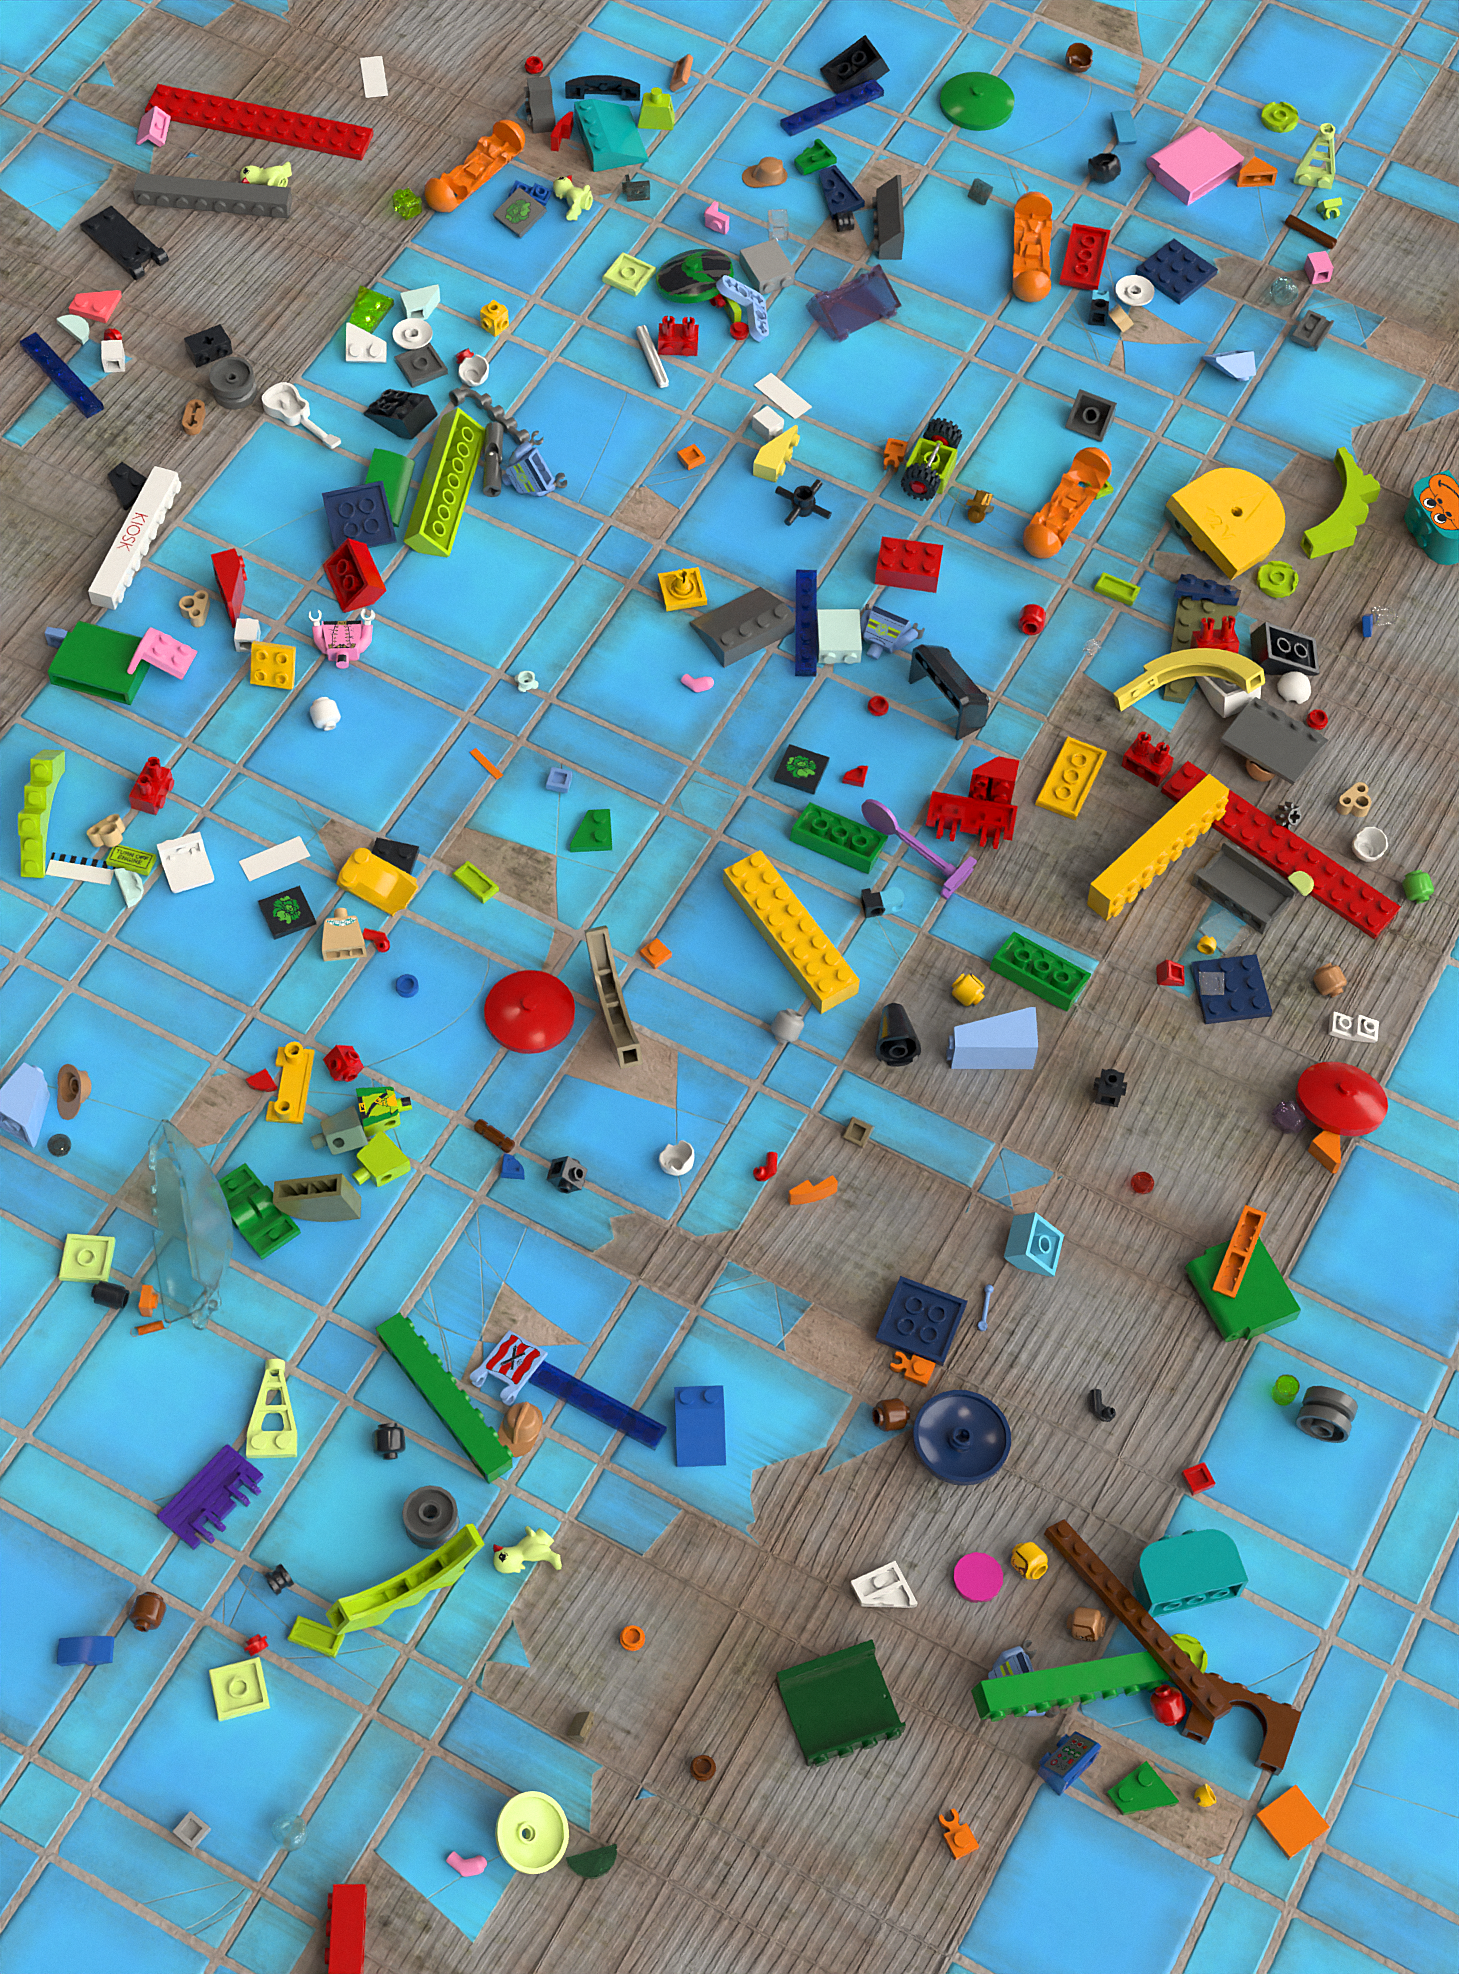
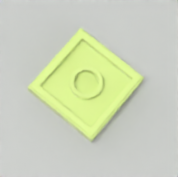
M622 252L603 275L602 282L636 297L656 273V267Z
M67 1234L59 1280L99 1283L101 1280L108 1282L116 1242L115 1237Z
M260 1657L209 1670L219 1722L270 1709Z

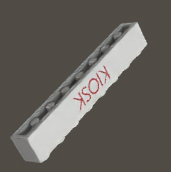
M154 466L88 590L91 604L115 610L118 603L122 602L126 588L131 585L135 571H138L143 555L147 554L151 540L155 539L159 525L164 522L167 509L171 508L175 494L180 491L181 482L177 472Z

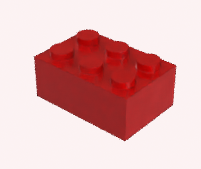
M882 536L875 584L936 593L944 545Z

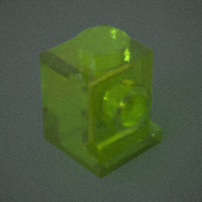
M409 188L395 191L392 196L393 207L406 221L422 213V203L419 196L417 197Z

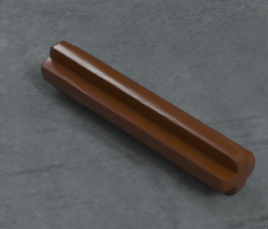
M1292 214L1286 218L1285 224L1329 249H1333L1336 246L1337 239Z

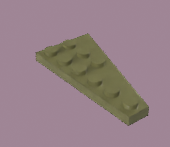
M1181 596L1177 602L1170 653L1190 649L1192 631H1200L1202 618H1206V623L1207 617L1213 618L1215 620L1213 630L1221 629L1222 617L1226 616L1227 621L1228 616L1235 618L1241 606L1212 603L1202 599L1196 601L1191 600V597ZM1195 676L1180 678L1166 683L1163 700L1184 704L1197 682Z

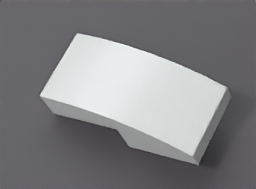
M1334 1011L1330 1015L1328 1035L1347 1040L1375 1043L1378 1038L1379 1021L1362 1015L1352 1018Z

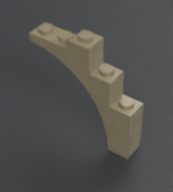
M605 925L586 929L584 932L591 966L590 972L593 989L599 999L601 1016L607 1028L610 1049L620 1069L642 1065L640 1043L631 1024L622 994L608 927Z

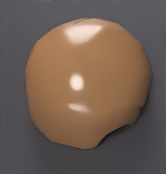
M1247 758L1246 769L1253 779L1259 782H1268L1276 776Z

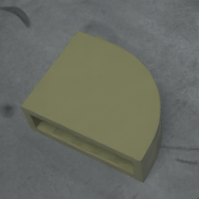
M342 1173L274 1181L273 1204L287 1215L316 1222H337L360 1219L362 1197Z

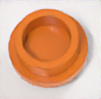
M630 1625L621 1631L620 1643L624 1649L637 1651L644 1645L645 1634L640 1627Z

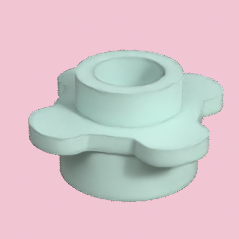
M522 671L514 678L515 682L519 685L518 690L520 692L538 688L535 674L531 671Z

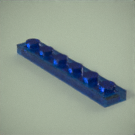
M872 79L781 119L780 126L790 137L884 96V89L875 79Z
M37 332L19 341L20 347L87 419L104 410L103 403Z
M796 569L795 676L816 677L817 570Z
M544 1360L528 1379V1382L654 1451L667 1432L666 1426Z

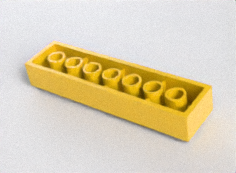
M1208 774L1090 884L1087 905L1106 921L1112 916L1116 917L1123 909L1122 906L1127 902L1131 903L1136 898L1139 890L1142 888L1146 889L1151 884L1152 878L1155 875H1161L1166 870L1167 864L1170 861H1176L1186 846L1188 848L1191 847L1200 833L1205 834L1215 819L1218 821L1223 817L1226 812L1225 805L1228 803L1229 789L1211 774Z
M761 850L723 870V885L820 1014L858 994L859 978Z

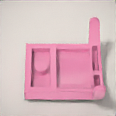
M150 627L140 641L128 666L127 673L133 674L138 663L143 659L182 680L197 651L173 639L170 635Z

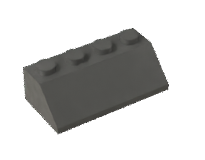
M896 175L876 189V197H872V209H876V211H873V223H876L874 225V237H877L874 248L878 252L879 260H902L905 234L901 175Z

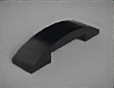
M611 75L583 76L565 82L566 99H584L585 94L622 95V101H640V84L630 79Z

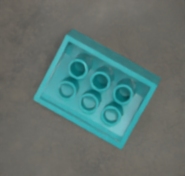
M596 99L574 102V119L593 172L649 162L629 106Z

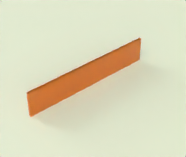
M477 748L470 751L497 780L503 776Z

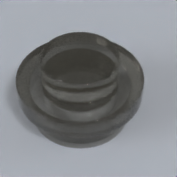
M64 1134L52 1136L47 1143L49 1152L57 1157L67 1155L72 1146L70 1138Z

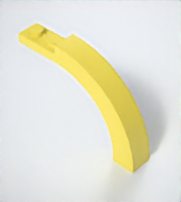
M1195 648L1173 652L1143 666L1144 674L1136 677L1124 687L1119 688L1113 695L1116 707L1123 711L1158 687L1180 678L1191 676L1217 677L1234 683L1247 694L1263 685L1265 678L1263 668L1242 655L1220 649Z

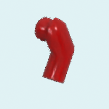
M364 928L363 939L373 941L376 949L381 953L389 950L390 942L384 932Z
M767 1152L766 1165L763 1167L759 1166V1169L757 1167L754 1168L753 1176L757 1181L765 1182L776 1174L778 1160L776 1152Z

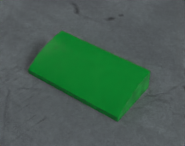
M374 448L365 484L383 480L393 526L399 527L415 468V461L391 451Z
M809 802L792 827L789 840L869 874L888 840V835Z
M1016 932L1010 935L994 955L989 968L1066 1012L1071 1008L1091 977V973Z

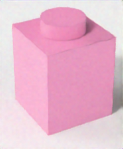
M1322 251L1308 254L1304 269L1311 285L1330 282L1334 267L1327 252Z

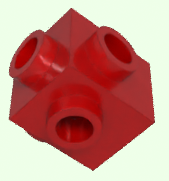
M335 1045L323 1058L334 1081L351 1082L357 1078L359 1072L364 1068L353 1046Z

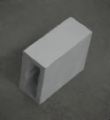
M776 239L740 250L739 264L754 289L761 295L794 285L795 270Z

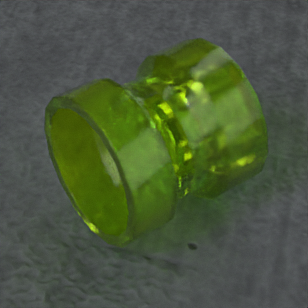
M1281 1375L1272 1388V1399L1279 1405H1290L1299 1392V1381L1292 1375Z

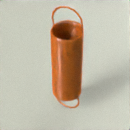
M162 1320L134 1327L137 1328L139 1336L167 1329L163 1328Z

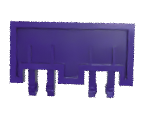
M227 1444L157 1515V1518L193 1550L201 1543V1540L195 1535L196 1532L212 1544L215 1538L203 1525L209 1521L218 1531L223 1533L226 1526L221 1521L237 1506L230 1497L233 1496L242 1505L248 1507L251 1502L238 1489L244 1485L250 1492L258 1496L261 1493V1489L257 1484L264 1476Z

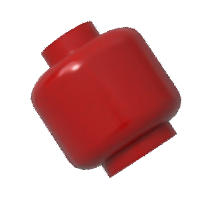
M1028 604L1022 607L1018 617L1019 629L1028 635L1039 634L1045 627V610L1036 604Z
M1162 1685L1157 1687L1150 1697L1149 1703L1158 1722L1166 1726H1173L1183 1720L1187 1708L1179 1689L1169 1685Z

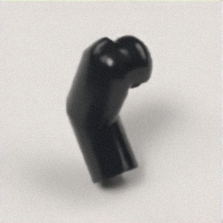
M1100 1389L1090 1390L1091 1412L1101 1421L1110 1422L1116 1416L1115 1409L1102 1404V1391Z

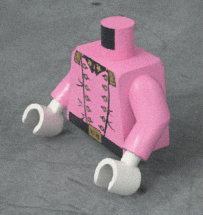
M365 609L361 611V617L365 620L364 624L363 620L322 621V625H320L321 612L318 610L319 618L313 619L310 611L309 619L314 625L312 626L314 642L322 653L328 655L329 661H336L338 668H347L349 661L358 660L360 653H363L370 645L373 627L371 621L375 618V613L372 609L369 618H365Z

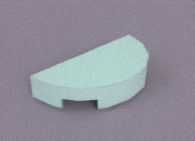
M65 315L56 319L57 324L82 345L88 341L90 330L85 319L76 315Z
M125 868L114 869L127 907L130 908L143 895L142 879L136 872L125 870Z

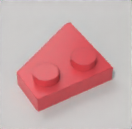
M121 291L76 294L69 306V313L107 323L122 297Z

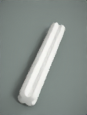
M645 325L638 326L636 333L658 387H668L669 380Z

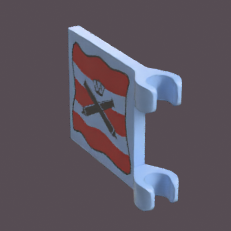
M509 1330L482 1365L471 1373L470 1379L472 1384L478 1388L484 1384L488 1374L507 1384L508 1387L500 1393V1397L504 1404L510 1406L516 1399L520 1389L548 1353Z

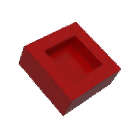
M1205 1462L1185 1469L1181 1473L1192 1496L1213 1488L1216 1484Z

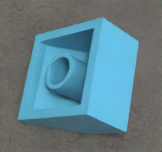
M1036 1212L1016 1215L1013 1217L1004 1258L1018 1269L1054 1277L1064 1234Z

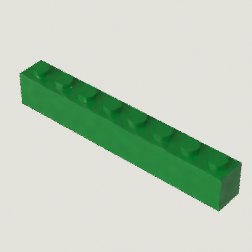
M398 1312L377 1326L375 1329L379 1341L487 1483L490 1484L513 1468L512 1458L514 1456L507 1445L502 1446L497 1440L499 1436L492 1426L487 1427L484 1423L485 1418L482 1412L470 1405L471 1399L465 1390L462 1389L460 1391L457 1388L455 1377L450 1371H444L441 1367L443 1365L441 1359L436 1353L431 1354L428 1350L429 1345L422 1335L418 1336L415 1333V1326L408 1317L404 1318Z
M1145 1651L980 1681L971 1690L980 1720L991 1719L992 1722L1004 1719L1006 1715L1013 1714L1014 1717H1021L1033 1710H1036L1037 1713H1043L1050 1710L1051 1707L1059 1706V1709H1064L1074 1705L1076 1702L1086 1705L1096 1701L1097 1698H1103L1107 1701L1118 1697L1119 1694L1125 1693L1126 1696H1133L1138 1694L1140 1690L1145 1689L1148 1692H1154L1157 1687L1162 1686L1170 1677L1151 1654Z

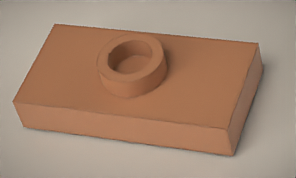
M687 54L675 63L670 83V89L673 92L685 86L688 82L694 59L690 54Z

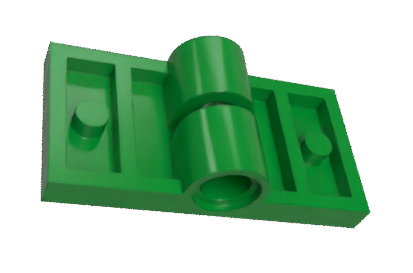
M246 1163L206 1189L208 1195L261 1260L301 1234L299 1227L290 1216L280 1211L273 1204L272 1190L267 1185L264 1186Z

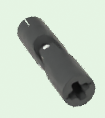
M492 422L485 426L483 493L488 497H497L501 494L502 469L500 464L502 463L503 426L497 422H493V429Z

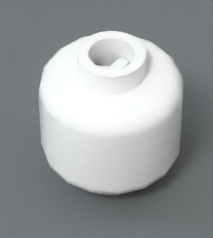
M322 697L312 702L309 712L315 727L324 729V731L334 729L341 718L335 701L328 699V697Z

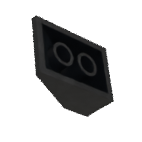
M866 35L820 68L838 94L873 83L890 71L882 56Z
M1264 622L1250 634L1252 661L1263 668L1265 674L1284 675L1290 672H1300L1305 676H1317L1320 674L1316 638Z

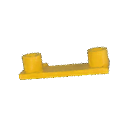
M290 1042L285 1047H278L276 1067H283L278 1100L276 1102L269 1101L267 1122L303 1124L315 1055L314 1049H303L302 1045L298 1042Z

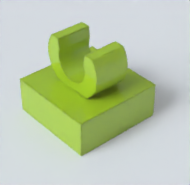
M1339 197L1322 201L1316 205L1318 213L1324 212L1323 217L1325 220L1330 219L1329 212L1334 214V218L1339 217L1340 211L1338 207L1343 205L1342 199Z

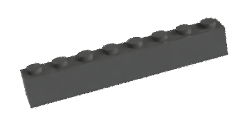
M138 173L133 189L136 204L277 218H289L292 206L291 188Z

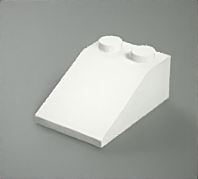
M1195 676L1209 703L1223 718L1242 712L1246 705L1255 697L1260 699L1261 686L1247 694L1242 688L1227 680L1211 676Z

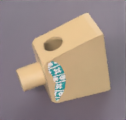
M345 908L335 909L334 918H327L324 921L322 940L324 962L367 957L365 942L357 916H348L347 909Z

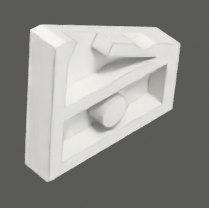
M896 1561L850 1582L861 1607L914 1608L918 1604Z

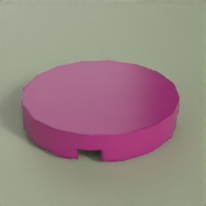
M974 1552L967 1554L958 1561L954 1569V1586L961 1597L970 1602L991 1601L998 1595L1003 1585L1001 1566L993 1557L986 1553Z

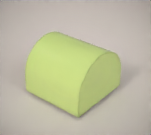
M1297 871L1288 877V880L1302 895L1307 896L1312 891L1314 882L1307 873Z

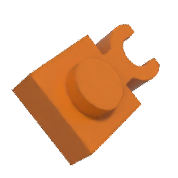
M888 438L883 456L885 458L884 470L887 469L888 465H893L894 472L898 471L899 462L904 460L908 442Z
M896 1352L894 1358L900 1360L901 1364L897 1365L891 1362L890 1369L893 1372L904 1371L906 1372L904 1379L927 1387L936 1363L914 1354L912 1359L909 1360L905 1354Z
M953 1808L950 1811L953 1821L947 1822L942 1814L939 1815L938 1821L941 1827L948 1830L943 1835V1838L956 1861L977 1850L979 1845L968 1824L959 1825V1814Z

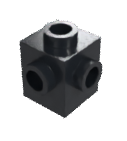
M1102 1069L1100 1077L1095 1076L1093 1090L1097 1091L1096 1104L1118 1108L1121 1095L1125 1096L1127 1082H1123L1125 1073L1118 1072L1115 1069Z
M569 1156L553 1159L546 1180L556 1186L560 1192L569 1194L582 1190L588 1169L583 1167L578 1160Z

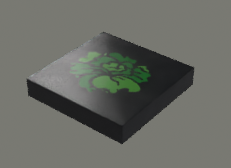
M789 744L775 774L774 782L815 795L830 757Z
M300 885L258 901L274 940L316 925V919Z

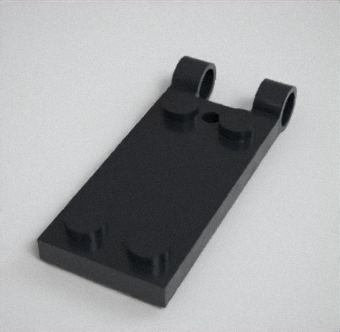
M112 205L80 224L81 230L125 269L134 280L145 276V271L141 264L150 258L158 266L169 261L168 255L163 248H158Z

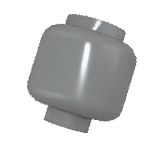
M790 1008L779 1011L771 1025V1031L775 1034L774 1038L784 1044L787 1041H796L804 1027L802 1015Z

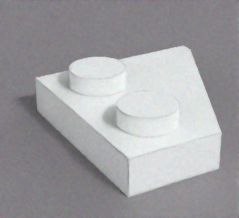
M346 322V362L386 363L387 343L365 330Z

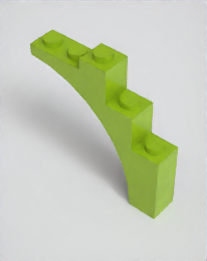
M1345 446L1337 449L1333 461L1340 474L1343 486V499L1337 510L1328 519L1318 526L1304 531L1300 545L1309 559L1352 546L1357 535L1355 526L1365 523L1369 513L1367 504L1377 501L1381 489L1379 482L1374 479L1372 474L1363 475V471L1361 468H1358L1352 454L1347 451Z
M43 749L30 759L31 781L24 786V809L18 813L21 877H45L48 823L54 793L61 776L65 772V750Z
M466 1524L443 1546L408 1570L370 1589L338 1599L325 1613L336 1635L383 1624L395 1610L417 1605L430 1590L453 1585L465 1572L463 1567L485 1543L474 1524Z

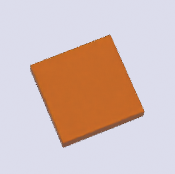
M1294 1785L1255 1816L1288 1860L1330 1828L1297 1785Z

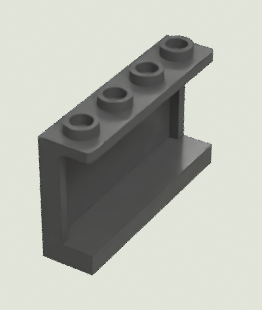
M1227 840L1222 844L1221 850L1203 869L1199 868L1195 872L1191 884L1262 935L1293 902L1297 889L1290 882L1283 880L1273 870L1266 868L1254 857L1247 855L1238 846L1231 844Z

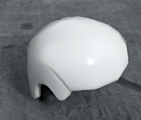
M476 354L473 358L466 357L458 368V376L466 385L476 387L482 385L488 378L489 364L480 355Z
M1290 672L1282 675L1277 684L1279 694L1287 702L1295 700L1298 704H1301L1308 700L1311 694L1309 679L1300 672Z
M1376 827L1363 828L1352 841L1353 852L1359 859L1365 862L1376 861L1388 848L1386 835Z
M680 1140L674 1146L668 1144L659 1155L658 1162L661 1169L668 1175L679 1176L687 1173L692 1169L694 1163V1149L690 1143L684 1140Z

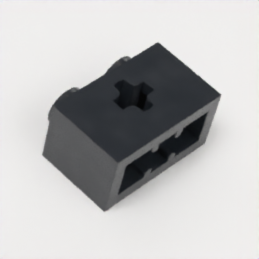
M221 324L184 338L186 352L196 368L233 354L231 340Z

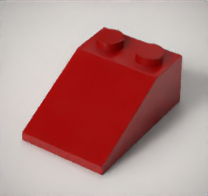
M233 548L211 554L216 583L232 628H236L237 618L239 619L245 595L244 581H247L242 555L238 556L236 549Z

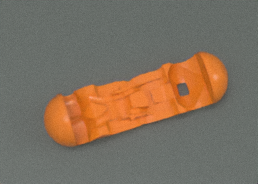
M512 120L497 121L493 125L492 135L490 137L482 136L478 140L476 149L468 155L463 165L455 167L449 174L444 172L440 179L430 178L426 182L424 196L429 206L438 212L450 213L523 151L525 134L522 128Z
M1031 191L1023 194L1014 206L1015 253L1012 288L1014 294L1019 299L1025 302H1038L1044 299L1051 289V268L1048 253L1050 250L1053 208L1051 201L1046 195L1041 192Z
M1087 447L1076 453L1070 470L1063 474L1061 483L1053 493L1051 501L1045 504L1040 512H1036L1030 524L1026 526L1023 532L1024 547L1032 556L1041 559L1050 558L1056 555L1112 472L1111 461L1104 451L1095 447ZM1087 481L1092 485V487L1089 485L1085 488L1078 486L1079 482L1086 484Z

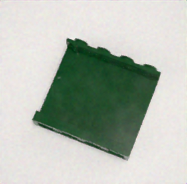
M873 1639L776 1673V1683L807 1766L813 1764L816 1767L823 1766L830 1761V1758L839 1756V1758L848 1757L854 1753L853 1750L861 1747L864 1750L871 1749L878 1745V1741L884 1739L893 1741L902 1736L901 1733H904L906 1724L900 1721L876 1660V1647Z

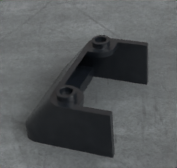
M925 644L913 648L908 682L913 684L928 676L958 711L956 740L958 741L984 727L988 713L989 698L955 661L949 649L943 646Z

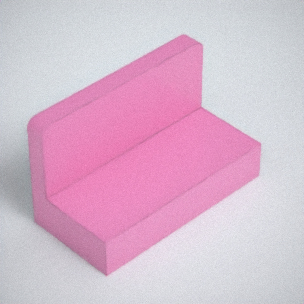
M154 106L143 115L136 144L140 146L149 139L158 147L163 146L166 140L170 116L157 106Z

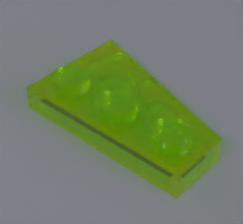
M360 285L349 323L372 334L394 306V299Z

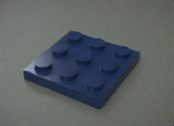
M1173 238L1138 266L1135 274L1148 279L1156 289L1180 305L1216 276L1218 269Z
M383 480L322 493L335 551L347 538L365 543L368 548L397 542Z
M1257 954L1191 962L1190 969L1205 1024L1270 1017L1272 1015V1008Z
M900 1276L875 1341L943 1366L968 1301Z

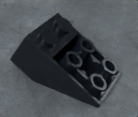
M394 389L385 390L382 396L371 403L369 408L363 413L364 416L398 437L412 440L438 416L428 395Z

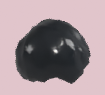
M1108 152L1100 153L1092 159L1089 158L1088 169L1090 176L1096 182L1103 184L1114 181L1121 173V163L1118 156Z

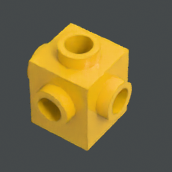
M495 300L484 305L480 310L481 327L496 337L509 326L508 309Z

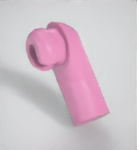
M685 674L681 679V683L694 692L699 693L713 687L714 680L707 676L694 679L690 675Z
M455 1851L446 1860L452 1868L464 1877L479 1875L487 1866L486 1859L481 1855L464 1860Z

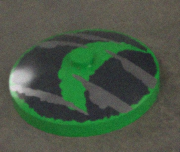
M694 249L677 254L667 260L656 274V284L661 296L671 302L683 304L697 303L720 294L716 282L724 275L733 278L734 270L732 262L726 254L713 249Z

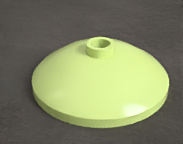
M530 1791L512 1797L503 1806L497 1818L495 1837L498 1850L508 1865L522 1873L538 1874L553 1868L560 1861L567 1848L569 1829L562 1808L553 1798L541 1792ZM523 1829L526 1831L525 1839L522 1837Z

